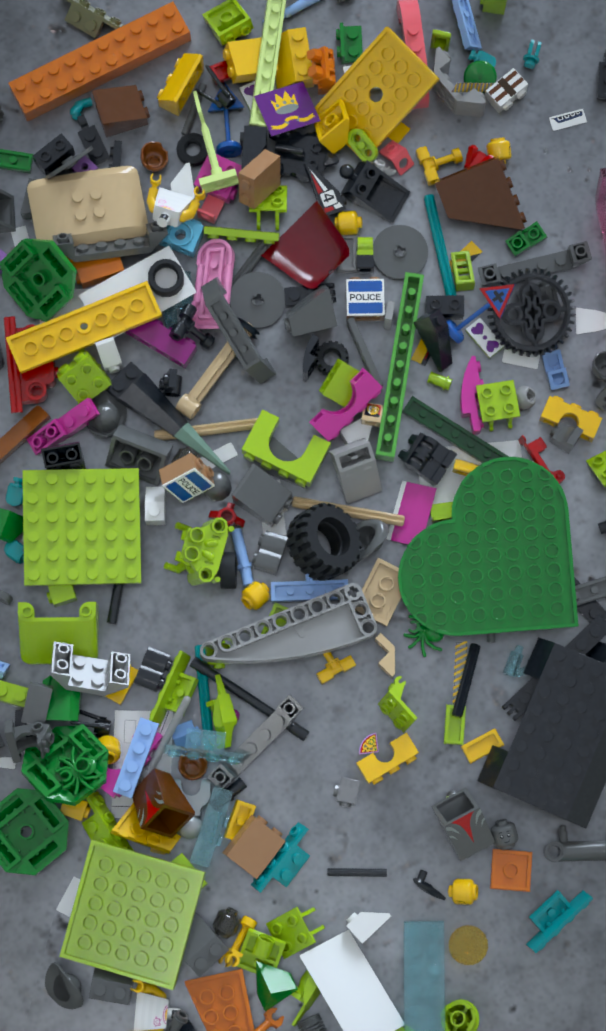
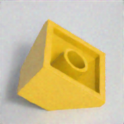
M341 97L319 115V122L314 123L319 142L333 154L341 150L348 143L349 117Z

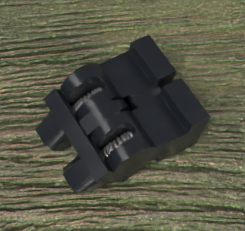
M421 432L419 435L412 434L408 439V443L411 446L408 451L405 449L401 450L398 457L410 470L418 473L432 486L438 485L447 471L446 469L449 468L457 456V453Z

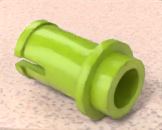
M431 371L427 383L442 387V390H449L452 379L449 378L450 376L444 377Z

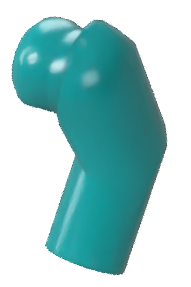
M91 97L74 103L70 109L72 119L78 120L77 117L81 116L82 109L93 106Z

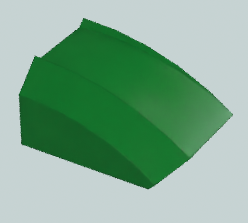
M51 675L48 676L42 683L53 686L46 720L78 721L82 692L66 690Z

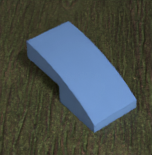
M560 349L541 355L550 389L555 390L570 386Z

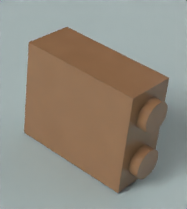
M265 149L238 173L240 203L255 209L281 185L279 155Z
M251 815L222 853L257 879L285 843V840L281 838L283 834L274 827L271 830L267 827L268 822L258 815L256 818Z

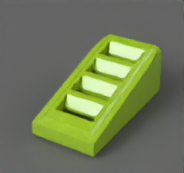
M433 29L430 48L436 49L440 47L442 51H448L451 33Z
M469 251L451 252L456 291L473 290L475 279ZM459 259H466V261L456 262Z

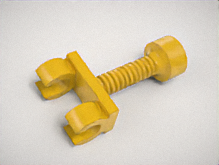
M248 916L242 917L240 921L242 928L235 939L236 941H234L232 948H228L229 951L218 960L219 964L223 962L224 957L225 967H235L239 964V958L243 956L239 952L240 945H242L248 929H255L257 922Z

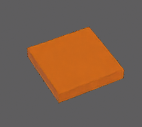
M493 849L490 889L530 892L532 852Z

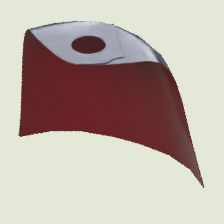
M316 201L279 238V241H275V244H272L261 256L301 285L314 289L349 257L350 250L342 235L329 219L319 202Z

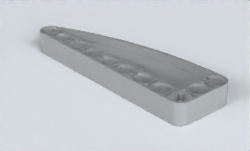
M350 583L207 641L200 648V657L205 662L230 664L270 663L301 659L336 651L368 640L376 633L377 624L361 587L358 584ZM350 590L356 591L355 597L348 595ZM337 597L340 603L333 605L330 603L329 598ZM313 604H319L322 607V610L320 612H314L311 606ZM362 607L365 610V614H356L355 608ZM301 611L304 614V618L296 619L293 613ZM278 618H282L286 621V625L279 627L275 621ZM262 625L266 626L268 632L260 634L257 628ZM364 625H370L373 631L371 633H366L363 631L362 627ZM242 633H247L250 636V640L244 642L239 636ZM224 640H229L232 643V647L225 649L221 643ZM208 647L212 648L214 654L206 656L203 650Z

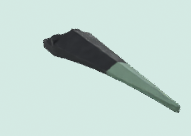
M130 362L111 380L112 385L105 390L119 403L157 425L222 471L230 474V470L147 374L143 373L135 364Z

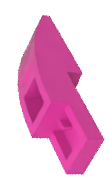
M471 356L462 381L460 410L461 418L469 417L472 434L478 435L481 432V428H484V424L482 423V418L478 415L480 407L478 399L475 398L478 397L476 385H482L484 382L483 379L479 378V372H481L480 361H476V356Z
M86 398L59 419L52 420L27 438V441L35 455H39L42 453V448L56 446L89 425L88 422L100 413L92 399Z

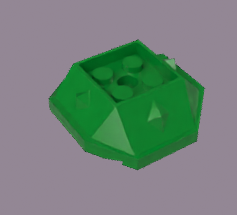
M23 239L0 262L3 286L27 317L47 322L74 297L77 270L53 240Z
M84 724L56 726L52 729L54 743L50 746L49 753H46L43 759L41 758V751L37 747L25 749L21 773L46 801L76 806L106 783L109 751ZM73 746L75 747V761L83 751L89 748L92 749L91 752L83 756L84 758L94 759L97 765L95 772L89 776L103 773V776L97 779H84L86 783L94 788V791L85 787L79 780V790L77 795H74L76 781L72 786L64 790L63 786L66 784H64L63 780L69 776L67 775L62 778L60 776L61 772L55 773V770L68 766L64 762L59 761V757L66 759L72 764L71 750Z
M17 788L0 802V865L7 873L36 876L67 850L69 820L54 802L46 801L37 790ZM29 826L32 829V834L25 838L22 835V830Z

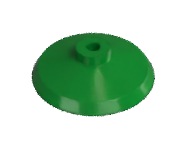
M482 60L472 62L464 72V83H496L497 80L495 68L489 62Z

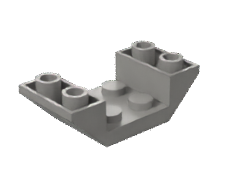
M440 47L436 48L433 73L440 80L432 89L455 115L482 117L485 111L486 97L475 88L465 96H463L462 92H451L454 88L448 76L451 57L447 51H442Z
M53 643L51 676L66 690L106 696L128 688L130 654L111 651L109 659L103 660L73 655L72 644Z

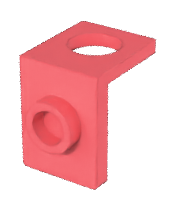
M393 140L379 151L380 155L392 161L399 175L404 174L414 165L407 149ZM403 158H406V159H407V164H406V166L403 167V168H400V166H399L400 161H401Z
M208 194L201 209L198 208L197 217L215 224L225 201Z

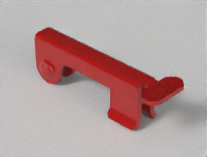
M522 435L518 441L520 445H524L532 460L547 469L559 484L562 483L565 479L564 472L561 470L550 471L539 455L540 452L547 448L543 439L539 437L533 442L526 444V438Z

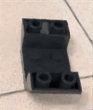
M80 442L41 449L46 470L86 469Z

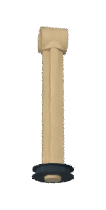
M237 317L247 335L257 339L255 335H260V333L250 323ZM228 342L190 393L184 394L175 407L190 420L198 413L202 406V400L236 356Z

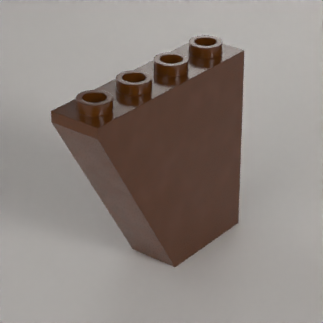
M496 156L435 180L437 191L448 218L521 230L525 228L524 223L527 220L524 212H519L518 205H520L517 194L513 195L511 188L514 186L511 178H506L504 171L507 168L503 159L500 160Z

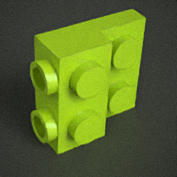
M226 0L202 14L203 19L212 29L214 36L222 46L227 44V42L235 41L241 35H248L254 28L251 18L237 0Z

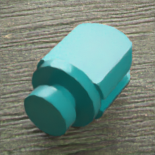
M533 39L530 41L527 54L523 56L524 66L529 69H534L535 65L539 63L538 55L542 42L538 41L535 53L531 55L535 42Z
M472 49L468 60H474L473 62L479 60L486 61L495 67L496 58L483 50L475 53L476 51Z
M14 477L13 481L15 482L9 483L5 499L12 506H20L23 504V479Z
M17 540L11 543L7 542L4 547L5 554L16 563H24V545Z

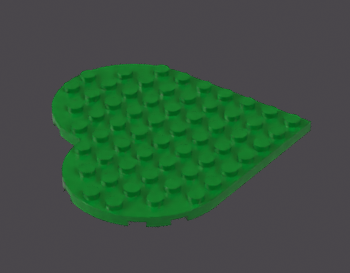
M500 457L482 463L464 478L454 496L452 519L437 522L422 530L411 540L401 558L398 571L399 590L403 602L412 616L426 628L450 636L579 627L568 503L562 487L547 469L525 458Z

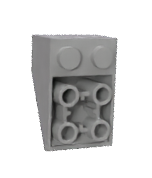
M362 438L329 451L346 504L382 491L376 459L371 444L367 439Z

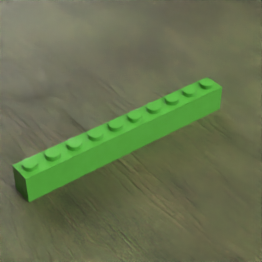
M405 272L375 459L394 462L416 328L413 322L417 320L424 279L422 274Z

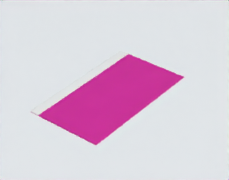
M402 481L393 514L405 516L404 525L396 526L390 524L387 540L409 544L417 534L426 529L437 488Z

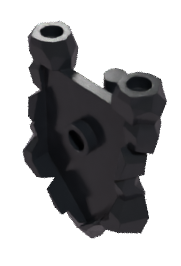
M290 130L271 136L269 132V138L277 141L275 154L280 156V176L282 174L284 176H294L303 183H310L303 164L310 163L320 173L327 167L339 163L338 157L319 142L316 131L302 135L301 132Z

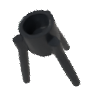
M205 65V68L222 91L217 95L218 101L197 88L195 91L216 104L219 109L222 107L229 109L236 102V98L231 94L225 83L220 82L209 65Z
M81 709L79 714L98 721H95V723L70 722L72 725L84 724L86 727L94 728V732L97 734L93 735L96 738L109 735L111 721L106 720L107 717H100Z

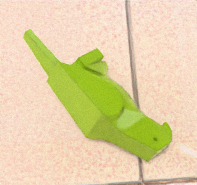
M219 674L215 675L218 691L217 698L206 702V706L213 713V724L216 730V742L214 744L220 750L231 747L232 732L237 724V718L230 694L226 693Z
M308 970L302 975L297 986L298 990L291 994L303 1003L291 1024L294 1027L321 993Z

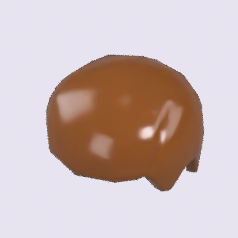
M148 142L141 149V163L149 171H161L168 164V151L162 147L160 142Z
M192 748L186 750L180 756L178 769L185 779L194 781L200 779L206 773L208 762L202 751Z

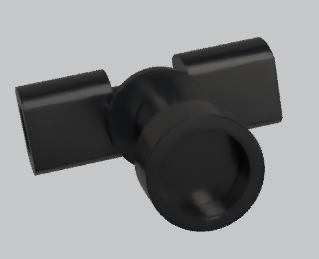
M187 303L179 314L180 321L173 325L169 336L173 340L179 341L183 339L185 334L190 332L200 340L199 344L203 348L208 349L213 344L215 337L210 333L204 334L194 326L195 321L192 319L197 308Z

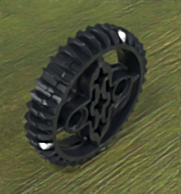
M525 268V274H523L522 269H519L518 276L515 272H511L512 279L509 276H505L504 278L507 283L499 281L501 286L516 284L523 280L526 282L518 291L519 302L507 304L501 318L508 325H521L523 337L532 344L523 345L511 339L503 330L500 319L493 308H488L487 311H493V315H488L487 319L493 318L494 321L488 323V325H495L491 333H499L495 336V339L502 338L499 343L500 345L508 343L505 347L506 350L513 347L512 353L515 354L519 349V356H523L524 351H526V357H530L531 351H533L534 357L538 356V351H540L541 355H545V349L551 353V346L558 349L557 341L560 344L564 343L561 339L562 336L564 338L569 337L565 333L566 330L572 331L568 324H575V321L570 320V317H576V314L571 313V310H575L576 306H570V303H573L575 300H568V296H571L572 292L565 293L568 285L561 287L560 285L564 281L561 279L556 282L557 275L550 278V271L544 275V269H540L539 274H537V268H533L532 273H530L529 268ZM531 280H541L551 285L560 295L563 306L554 299L542 300L539 286L531 282ZM529 289L530 291L534 292V295H531L530 297L526 296V292H528ZM549 305L554 307V313L551 316L546 313V308ZM511 309L517 312V317L514 320H511L508 316ZM531 309L535 310V314H532V317L527 313ZM561 312H564L563 322L558 332L547 342L538 345L537 342L544 336V323L557 320ZM532 328L537 329V333H534V336L529 333V330H532Z

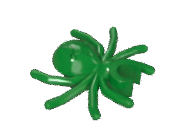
M409 615V618L414 619L410 621V624H415L417 628L415 630L408 629L411 634L404 633L403 636L417 639L408 648H413L421 639L423 657H426L424 640L432 649L442 651V648L434 646L429 641L438 642L443 639L444 634L426 628L412 615Z
M73 746L71 750L72 764L64 758H58L59 761L64 762L68 766L55 770V773L61 772L60 776L62 778L67 775L69 776L63 780L64 784H66L63 786L64 790L72 786L76 781L74 795L78 793L79 780L85 787L94 791V788L86 783L84 779H97L103 776L102 772L95 776H89L95 772L97 765L94 759L84 758L83 756L91 752V748L83 751L75 761V747Z

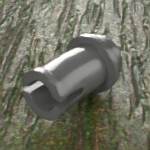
M183 1010L176 1011L166 1031H180L181 1027L188 1022L187 1013Z

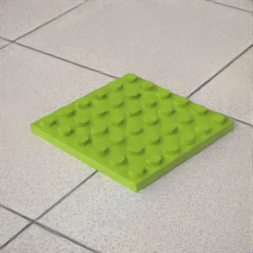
M139 468L22 470L24 586L141 584Z
M91 840L59 957L174 990L206 872Z

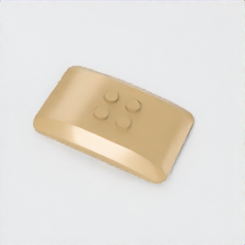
M133 166L111 167L53 176L50 179L34 180L28 184L27 193L36 239L53 240V235L71 233L75 247L79 244L89 245L100 241L110 242L117 239H134L135 237H145L147 235L146 224H148L139 174Z

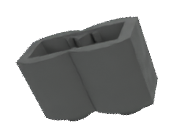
M267 530L265 535L261 534L258 545L261 546L260 550L254 553L252 559L254 569L276 576L288 538Z

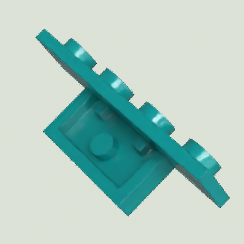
M298 822L290 829L289 835L285 838V843L257 879H253L252 887L261 893L272 877L285 887L289 885L310 857L309 854L297 846L309 830L307 827Z
M557 890L529 916L540 931L526 945L535 953L542 950L547 942L557 936L567 923L573 921L575 916L589 905V902L593 900L592 896L582 890L569 903L561 892Z

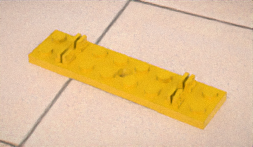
M145 281L6 337V340L20 374L91 346L96 342L160 318L162 313L148 281ZM82 324H87V329L82 330L80 328Z

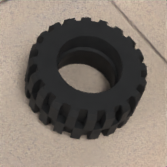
M319 503L296 515L289 524V530H287V547L290 549L289 555L293 557L296 567L299 566L301 568V572L309 574L308 577L317 578L319 581L334 579L351 570L360 558L361 551L359 549L362 547V542L359 541L361 537L360 532H357V525L355 522H352L351 516L348 513L345 514L344 510L340 507L335 508L336 505L329 503ZM317 530L322 532L328 539L331 554L321 546Z

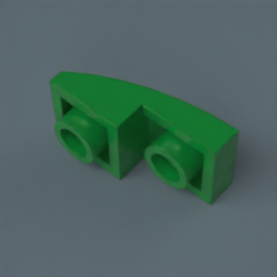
M536 221L523 231H518L505 240V242L516 257L548 237Z

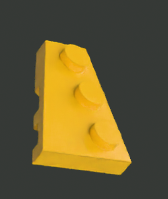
M134 802L110 832L116 836L167 854L171 852L181 838L178 834L173 838H169L141 829Z

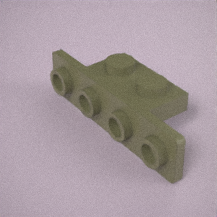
M66 0L71 3V6L64 20L94 38H98L104 23L114 29L124 26L121 24L122 21L120 19L107 16L106 11L98 7L95 9L90 6L91 3L87 0Z

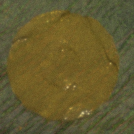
M472 925L457 928L451 934L448 942L452 958L463 965H474L481 962L488 950V940L485 934L479 928Z

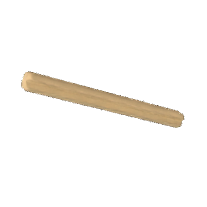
M258 418L195 425L192 427L199 436L252 430ZM163 429L154 431V437L160 440L176 439Z
M294 496L292 507L306 510L319 503H329L336 505L335 508L340 507L343 509L344 513H348L351 518L362 520L379 519L386 524L403 526L405 516L308 498Z

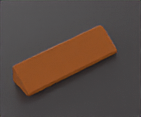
M38 404L0 438V464L27 441V438L32 436L51 419L50 415Z

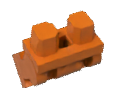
M326 46L307 51V59L312 61V66L308 69V76L313 78V84L318 86V95L327 94L336 84L333 49Z

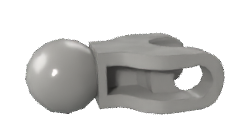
M173 778L195 811V815L180 829L179 833L186 839H194L202 832L201 812L211 801L210 779H203L200 791L196 795L190 796L183 792L181 780Z

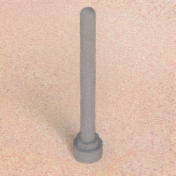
M185 696L181 701L150 763L146 764L143 768L142 778H145L154 768L156 769L191 701L189 696Z

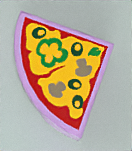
M376 733L368 735L362 741L359 755L379 753Z

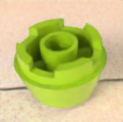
M463 999L447 1004L441 1013L443 1030L477 1031L479 1027L477 1008L471 1002Z

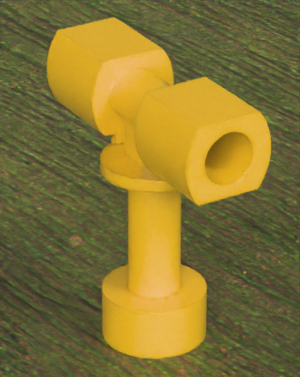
M426 146L416 149L415 152L419 164H423L425 169L424 176L428 186L434 185L435 180L439 179L436 172L439 170L438 166L452 161L455 164L463 162L459 148L452 149L451 154L438 159L434 156L430 157Z
M331 652L324 653L323 655L328 663L325 664L326 668L316 675L323 685L332 680L334 675L341 671L346 672L355 667L356 664L351 655L339 660V658L334 659Z

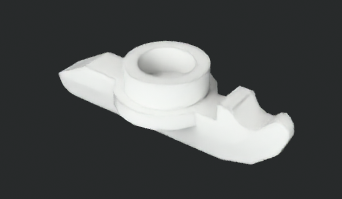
M377 159L375 162H371L388 176L396 173V170L391 169L390 166L385 167L383 160Z

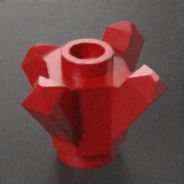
M471 145L468 147L464 169L491 159L494 156H487L485 153L478 151L476 145Z
M230 502L219 511H210L208 516L211 519H225L228 527L234 525L244 527L245 520L238 517L234 512L235 504Z

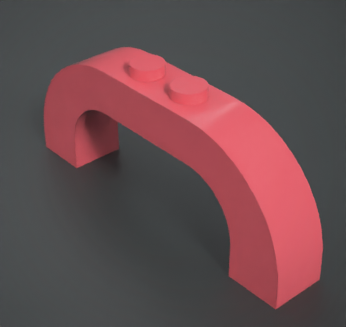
M397 0L398 22L402 24L404 43L427 65L418 1ZM429 92L413 109L429 107Z

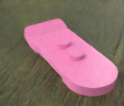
M222 239L207 241L202 245L197 255L196 293L191 303L197 308L192 319L195 321L194 326L197 329H220L205 305L201 289L203 285L218 277L227 292L224 297L228 304H230L235 253L229 243Z

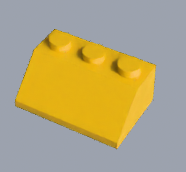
M306 27L288 29L281 34L277 62L279 70L275 76L277 89L302 81L306 88L314 87L313 78L308 76V69L312 66L311 60L307 59L309 44Z
M184 53L182 58L177 59L173 74L170 73L168 75L164 90L161 89L158 93L159 107L177 116L180 115L204 72L203 55Z

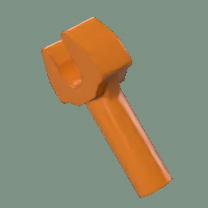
M271 1008L263 1014L265 1021L254 1031H266L269 1027L277 1029L282 1025L284 1016H281L276 1021L273 1020L272 1014L276 1012L277 1008Z

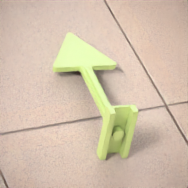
M193 91L202 124L201 131L212 168L210 176L199 178L202 191L205 189V193L237 185L239 180L236 170L231 169L222 172V168L219 167L197 91Z

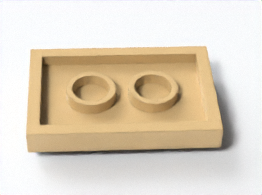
M378 558L362 591L375 621L387 627L401 599L398 584L399 568ZM362 607L355 608L356 612L362 615L365 614V610Z

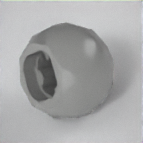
M520 386L515 389L520 409H529L535 404L536 393L534 389L530 386Z

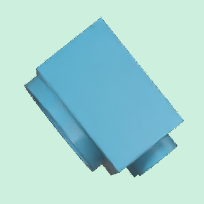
M195 219L182 222L178 227L167 225L168 235L159 245L163 247L170 246L171 250L194 258L204 235V225ZM179 234H184L186 236L183 240H178L176 238Z

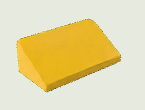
M456 459L452 472L467 476L480 465Z

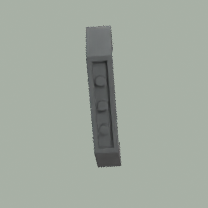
M157 221L146 224L147 237H135L134 239L126 240L117 239L110 242L100 241L96 244H79L75 247L71 233H60L53 235L52 238L65 256L74 262L151 253L168 235L166 227H160Z
M584 241L569 245L567 250L499 267H497L496 263L478 267L482 286L495 287L501 286L499 281L507 283L504 278L505 276H509L512 279L511 272H515L518 276L519 269H522L523 274H525V268H529L530 273H532L533 268H537V274H539L540 269H544V275L548 271L551 274L574 269L592 260L588 242Z
M218 277L203 285L201 289L205 305L244 369L260 384L276 375L268 359L261 358L225 299L224 295L227 292Z
M289 694L276 707V710L224 762L220 763L207 776L210 781L222 791L296 719L304 709L303 706Z

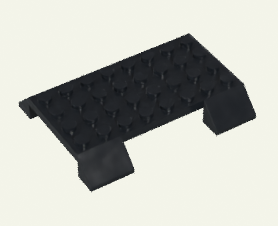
M538 637L523 672L528 676L538 679V684L509 751L492 745L477 781L583 828H587L606 783V664Z

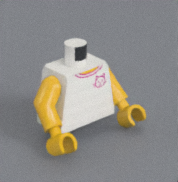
M153 173L150 176L152 186L149 187L147 205L149 211L153 213L152 219L157 221L160 227H166L167 225L178 227L182 222L194 218L200 205L199 201L204 200L206 197L205 189L201 194H198L199 187H195V198L193 200L192 197L164 188H159L158 190L157 186L161 184V175L157 181L153 180Z
M133 979L132 981L137 983L135 989L130 988L131 991L137 993L134 1031H164V1028H167L168 1020H172L173 1014L181 1009L169 1008L170 999H167L166 993L156 985Z

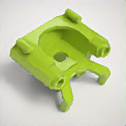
M223 518L212 519L203 523L201 527L195 528L177 522L175 529L182 531L180 540H183L184 544L182 551L176 552L174 560L180 563L174 565L166 562L164 569L179 574L186 569L188 572L187 580L192 586L208 582H220V577H215L219 570L228 533L233 532L234 527H228L227 521Z

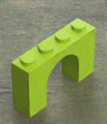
M262 409L241 449L243 457L251 462L255 460L261 463V466L267 470L272 468L278 471V475L288 479L290 477L294 479L295 483L299 486L310 487L331 448V443L313 435L308 447L300 458L294 461H282L276 458L269 448L270 440L279 425V417Z

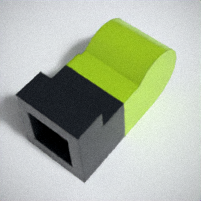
M357 237V273H373V237Z

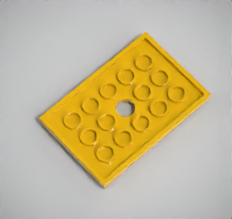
M386 26L315 106V110L319 116L341 97L349 117V132L352 129H362L378 148L440 79ZM374 87H379L383 92L382 99L378 102H374L370 98V91ZM359 135L356 136V141H357V142L360 141V136H359ZM347 143L346 145L355 153V151ZM369 149L367 155L371 156L372 151Z

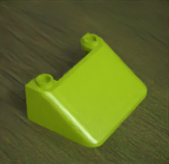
M18 602L21 659L25 663L51 664L54 642L72 644L73 655L98 658L99 606L96 602L83 603L79 609V617L35 618V610L30 603Z

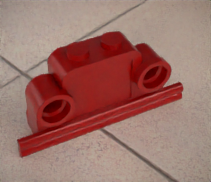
M15 316L4 317L11 414L23 413V405L44 402L48 396L47 389H51L56 385L59 369L55 367L54 360L20 374L6 337L36 325L30 324L23 328H16Z

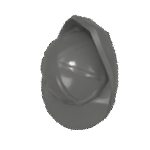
M104 390L92 399L100 414L88 422L87 428L93 434L106 438L113 436L120 424L125 425L127 409L126 406L119 403Z
M367 519L356 524L357 532H360L361 536L359 541L362 542V547L359 549L361 554L357 562H360L372 552L382 547L389 533L388 525L379 519Z
M52 963L45 976V987L48 995L63 1008L73 1010L82 1007L84 1000L81 994L82 985L79 979L73 974L64 972L58 963Z

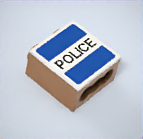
M352 277L346 279V321L351 317H354L355 321H384V279L379 277H370L369 279Z
M192 453L159 469L162 486L182 503L215 486L212 468L210 466L207 467L200 458H197Z

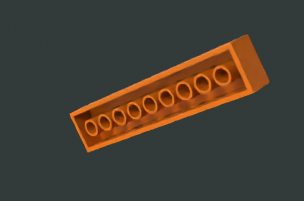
M172 1L8 84L28 122L191 41L190 31L175 3Z

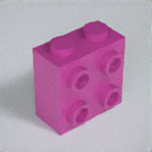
M216 154L222 172L235 169L238 177L242 165ZM208 155L193 184L194 187H199L200 192L203 191L199 178L211 175L212 168ZM238 184L206 193V195L209 194L229 204L237 195Z

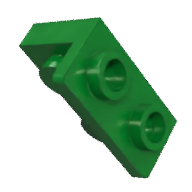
M343 22L340 23L339 29H336V40H340V46H337V57H341V64H353L363 53L362 27L343 26Z

